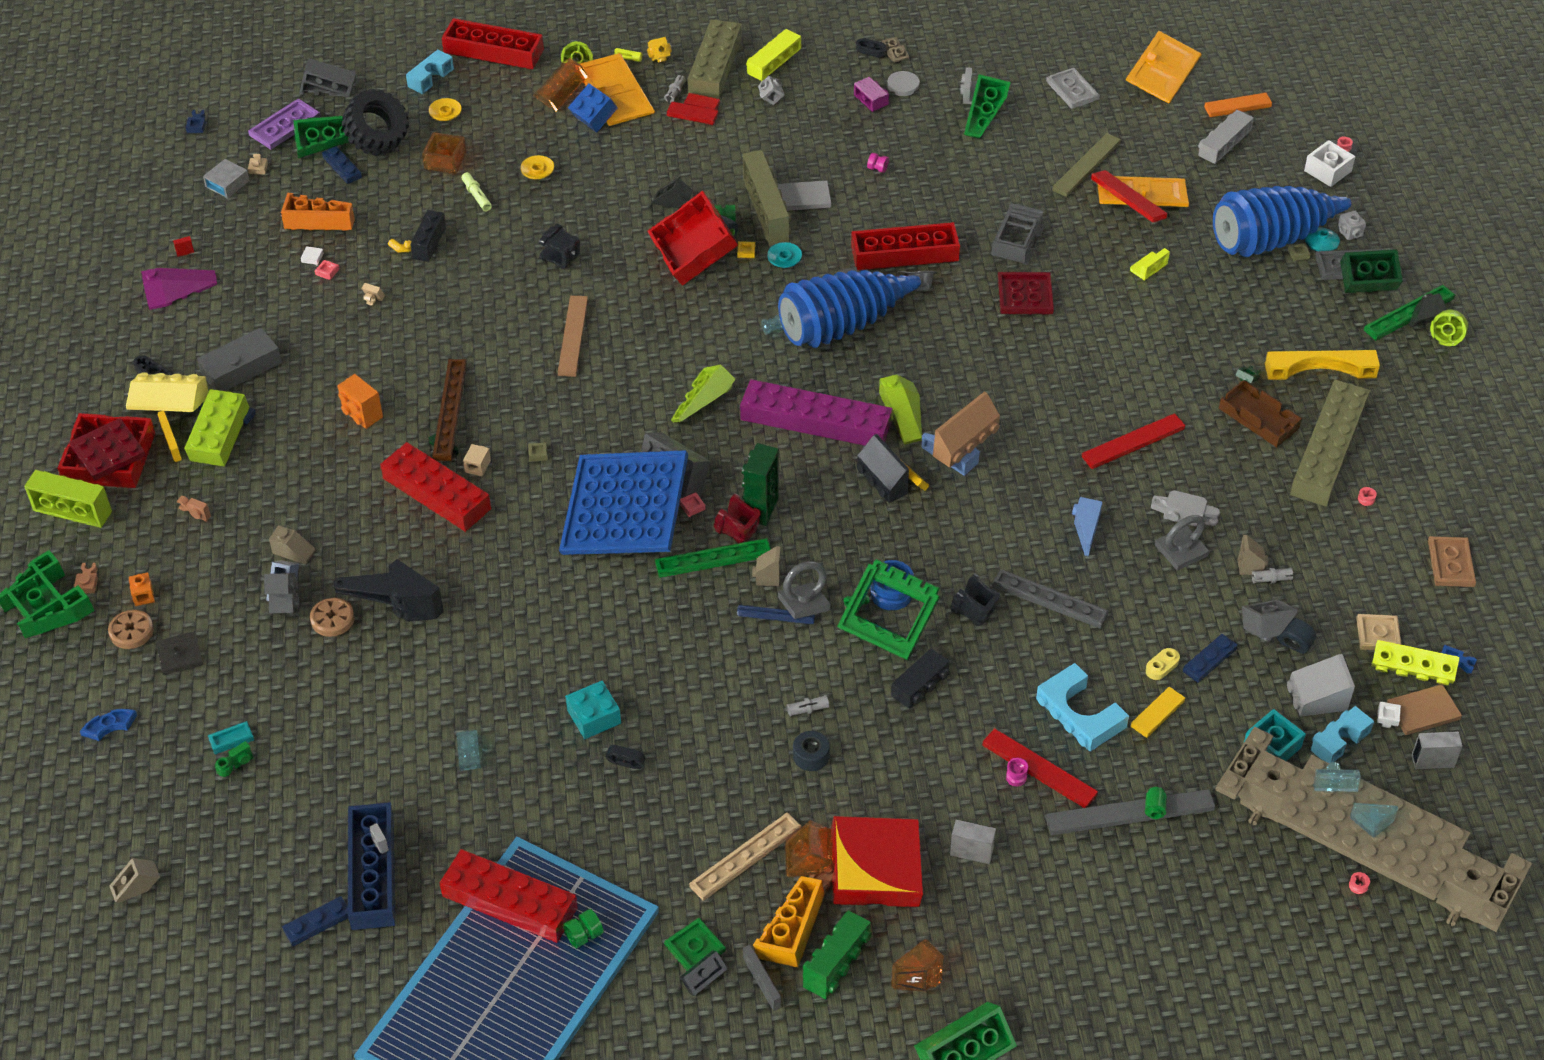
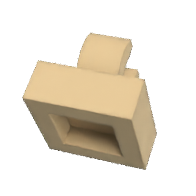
M253 154L254 158H250L248 173L266 174L267 158H261L260 154Z
M364 283L362 290L365 293L364 300L367 301L366 304L373 306L376 300L383 301L385 295L380 287Z

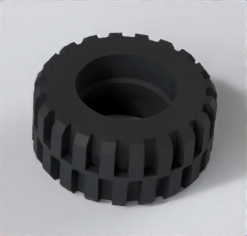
M369 89L368 91H361L353 97L343 113L342 127L345 128V136L349 137L348 141L351 144L354 143L356 145L355 148L358 150L362 149L363 153H372L374 156H378L379 153L380 155L391 153L399 146L408 132L409 121L407 120L409 117L408 113H405L404 105L399 103L400 100L397 97H392L391 93H384V90L378 89V91H375V89ZM363 113H374L380 116L385 121L388 131L379 132L372 129L365 122Z

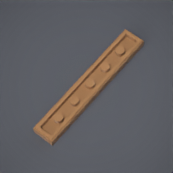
M570 296L558 376L576 377L588 296Z

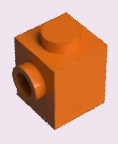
M149 573L129 576L131 596L135 606L155 602Z

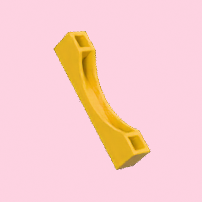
M1376 350L1267 352L1265 361L1268 380H1286L1294 374L1310 369L1337 370L1358 379L1377 378L1380 367Z

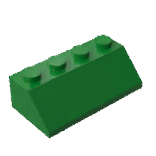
M988 1001L914 1045L920 1060H995L1017 1046L1001 1007Z

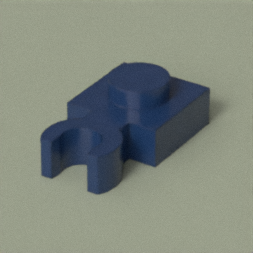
M193 110V117H188L186 131L187 133H203L206 124L205 112L202 110L200 114H196V110Z

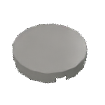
M908 71L895 72L888 77L887 87L890 92L893 91L898 96H909L919 89V78L914 73Z

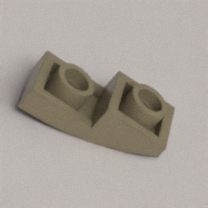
M897 37L882 40V43L887 46L886 54L894 63L909 59L904 45H900Z

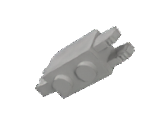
M1175 490L1169 492L1168 497L1154 495L1151 503V509L1164 513V519L1176 522L1191 515H1199L1204 519L1205 525L1214 526L1218 523V516L1220 515L1218 508L1206 505L1207 500L1204 497ZM1191 523L1189 525L1197 526V523Z

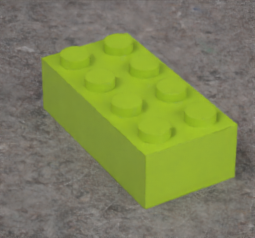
M209 390L184 448L190 461L225 467L243 425V419L248 413L249 405L244 394Z
M35 470L24 486L33 511L99 528L103 527L112 513L106 491L99 484H91L82 480Z

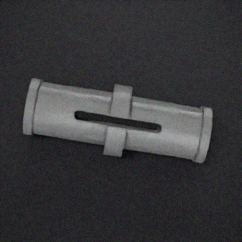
M678 75L674 83L670 84L669 91L664 96L665 101L669 102L670 100V103L674 102L676 96L681 93L682 87L686 83L684 76Z
M1269 568V570L1252 571V575H1254L1252 576L1253 583H1276V581L1293 580V576H1291L1293 575L1292 568Z
M827 695L813 699L804 698V701L787 704L789 717L806 712L811 714L812 711L829 708Z

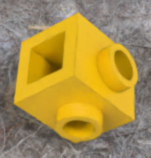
M666 37L648 42L649 48L647 52L652 61L664 62L667 61L666 58L671 56V46L669 43L667 44Z

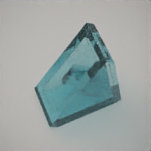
M1354 803L1350 818L1374 838L1394 822L1398 806Z

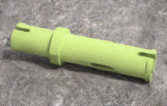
M469 172L464 173L462 181L465 183L467 191L472 193L483 211H489L492 208L491 203L480 189L479 183L473 179Z

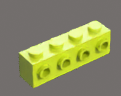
M785 29L747 60V74L763 81L801 49V36Z
M1377 640L1371 666L1376 667V671H1395L1396 675L1408 677V674L1414 675L1418 680L1428 681L1433 679L1437 680L1438 684L1448 686L1449 683L1453 684L1455 681L1459 657Z

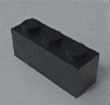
M426 211L410 244L413 259L430 261L446 228L444 212Z
M929 649L892 683L891 696L910 709L914 704H918L927 692L933 691L940 680L947 678L950 672V661L934 649Z

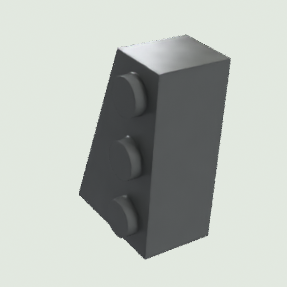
M308 58L299 94H304L305 92L314 93V95L327 93L329 96L349 97L356 72Z

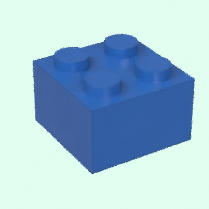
M588 83L568 109L577 119L595 132H598L618 107L611 98Z

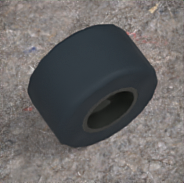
M1293 618L1282 634L1277 636L1278 641L1282 645L1301 654L1307 653L1317 638L1315 630L1309 624L1297 618Z
M806 731L795 738L793 742V760L798 767L806 771H817L827 765L830 758V743L826 736L817 731Z

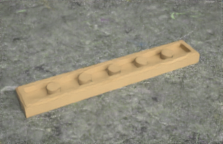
M787 812L690 882V888L702 901L706 900L799 832L801 825Z

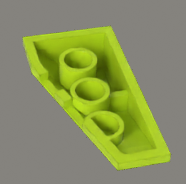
M721 364L703 368L692 383L694 388L685 395L687 400L679 405L671 421L673 423L683 421L716 398L729 392L733 387L732 383L735 381V378Z
M897 374L880 378L879 394L885 406L892 408V421L904 445L922 441L920 395L914 383Z

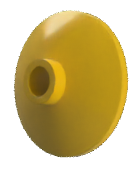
M451 98L438 99L429 106L430 116L439 121L452 120L459 116L462 110L460 103Z
M540 155L531 156L521 164L522 174L530 179L545 178L554 170L553 161L548 157Z

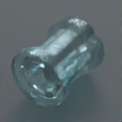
M775 315L774 318L768 320H761V326L766 335L778 329L783 330L779 315Z

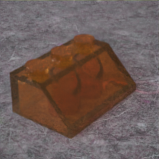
M571 58L566 59L533 96L554 111H557L588 76L579 63Z

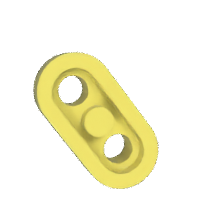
M1172 648L1163 649L1147 663L1146 675L1153 680L1164 678L1178 666L1180 660L1179 653Z

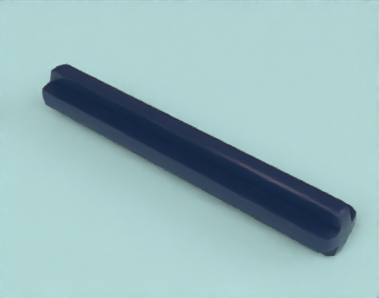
M738 605L737 615L741 617L814 624L815 614L794 619L789 611L784 609Z

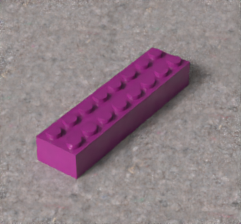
M750 379L740 404V420L865 446L875 434H878L884 442L886 441L892 423V408Z

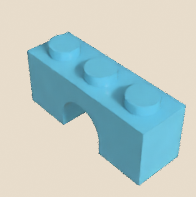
M437 49L406 74L408 87L421 94L425 93L433 86L431 75L445 77L454 69L452 56Z
M1356 706L1349 711L1345 710L1336 722L1331 721L1322 733L1318 732L1314 735L1311 751L1321 760L1332 764L1344 754L1347 743L1341 737L1350 738L1357 744L1371 733L1374 721Z

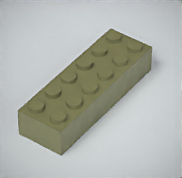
M710 20L688 77V94L693 93L720 99L742 40L741 23Z
M762 150L743 153V180L769 246L781 242H789L791 214L787 212L785 200H782L781 189H778L777 179L773 178L772 167H769L768 157L764 156Z

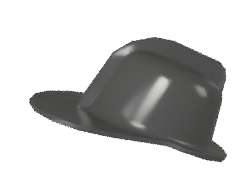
M898 271L907 273L908 276L915 275L920 278L921 285L915 291L929 290L933 283V276L937 274L936 271Z

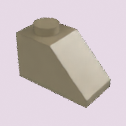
M279 525L269 538L273 554L306 565L316 551L295 530Z
M1243 535L1237 559L1240 575H1252V571H1263L1265 567H1268V556L1264 553V547L1248 535Z
M779 546L757 558V564L752 568V577H756V585L779 586Z
M132 858L109 885L115 902L120 903L149 891L160 878V875L153 860Z

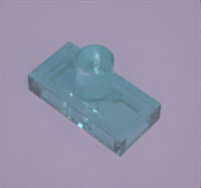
M477 730L457 732L460 771L481 768Z
M1337 762L1329 763L1327 769H1316L1313 783L1314 791L1358 792L1360 772L1359 770H1341Z

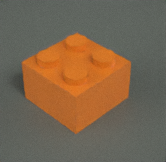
M353 374L338 385V396L342 404L341 409L345 415L352 417L358 425L361 424L367 429L383 418L379 393L356 374Z

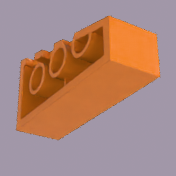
M287 193L281 210L284 229L346 231L352 230L355 221L352 203L336 200L326 202L323 198L318 197L313 200L308 199L306 195L296 197L293 193Z

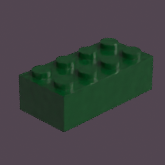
M757 443L754 450H750L748 462L744 463L742 468V474L744 475L742 487H744L742 500L751 508H757L760 511L759 524L767 526L779 500V448Z

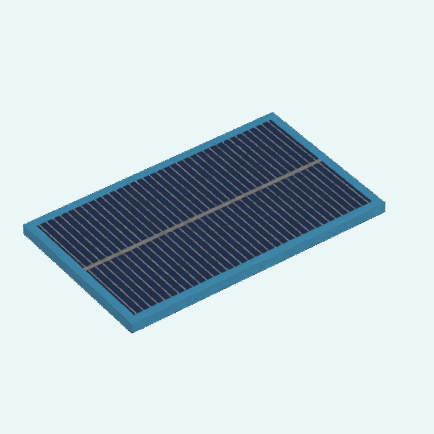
M516 837L497 863L575 894L578 909L572 919L576 918L579 920V914L592 909L599 918L604 933L593 940L588 938V942L585 945L576 949L568 940L565 932L559 942L556 943L464 906L354 1054L355 1060H559L659 913V907Z

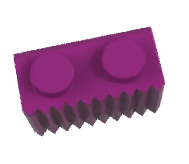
M868 77L854 83V96L869 108L871 112L888 105L889 93L886 89H882L877 81Z

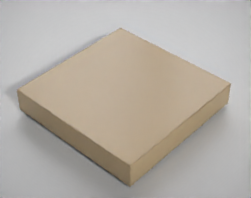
M1357 615L1360 650H1375L1377 640L1401 645L1398 616Z

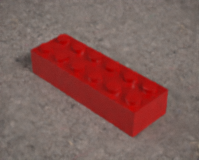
M455 18L452 19L442 36L444 53L527 69H534L544 51L542 34Z
M954 222L851 232V248L857 270L959 261L960 244Z
M408 442L380 464L384 480L465 532L491 510L488 493Z
M460 849L440 881L442 897L556 943L559 942L564 933L563 923L572 919L578 909L575 894Z

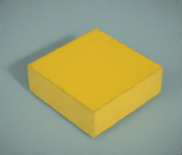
M738 241L737 258H755V242Z

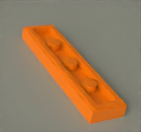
M1267 93L1206 102L1204 108L1209 117L1233 114L1236 110L1246 112L1272 107V101Z

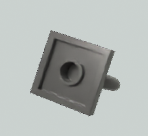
M1199 515L1185 517L1177 522L1167 535L1155 540V546L1177 571L1209 556L1210 551L1198 539L1205 528L1204 519ZM1197 523L1194 532L1187 525Z
M807 561L796 565L786 575L783 590L778 591V598L794 619L830 610V603L821 592L827 579L825 568L818 562ZM807 569H814L818 572L819 579L816 585L812 582L791 588L793 579L800 572Z

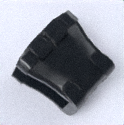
M558 223L555 226H551L548 231L546 230L539 240V244L546 247L540 253L539 259L552 262L561 269H565L580 254V240L576 236L569 234Z
M974 573L969 578L965 591L960 589L953 597L950 607L952 608L951 611L955 614L959 613L973 621V624L982 626L994 613L1000 594L997 590L990 589L979 579L980 576Z

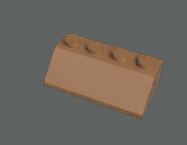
M984 391L935 430L933 457L949 468L955 463H959L967 453H971L988 436L998 431L1000 415L988 393Z

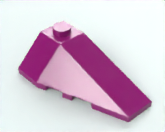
M155 268L141 271L149 310L172 305L174 300L179 298L183 300L188 298L187 295L190 293H199L217 285L215 270Z

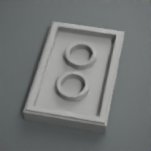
M1075 68L1046 77V82L1071 109L1099 100L1100 95Z
M827 180L778 184V189H781L782 200L786 202L787 211L831 208Z

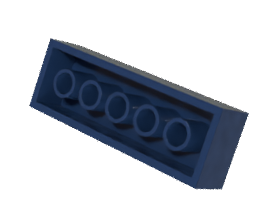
M391 802L348 806V919L351 930L395 926L394 814ZM376 823L385 836L389 851L383 854L379 852L370 832V826Z

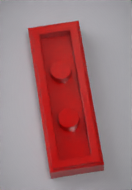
M671 102L667 110V116L714 125L718 117V110Z

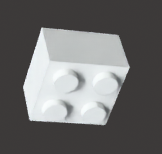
M1328 140L1307 156L1304 171L1332 187L1352 172L1355 156Z

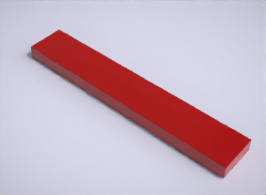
M1103 170L1092 174L1091 179L1152 223L1167 218L1165 211L1108 171Z
M1174 413L1083 452L1082 458L1091 469H1094L1185 429V424Z
M995 728L983 740L982 746L1008 762L1013 758L1024 759L1028 764L1027 773L1083 808H1087L1098 794L1097 790Z

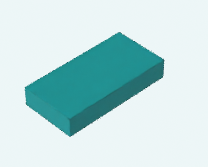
M247 721L208 735L215 755L235 748L245 741L247 743L254 741Z

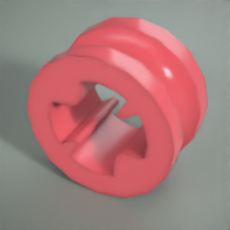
M1340 137L1337 145L1347 152L1351 151L1353 141L1349 137Z
M1370 487L1360 489L1358 495L1359 503L1364 506L1374 504L1377 496L1376 491Z
M1362 872L1354 873L1349 881V888L1356 894L1365 893L1370 885V878ZM1356 880H1358V883L1360 881L1363 882V886L1361 884L1357 885Z

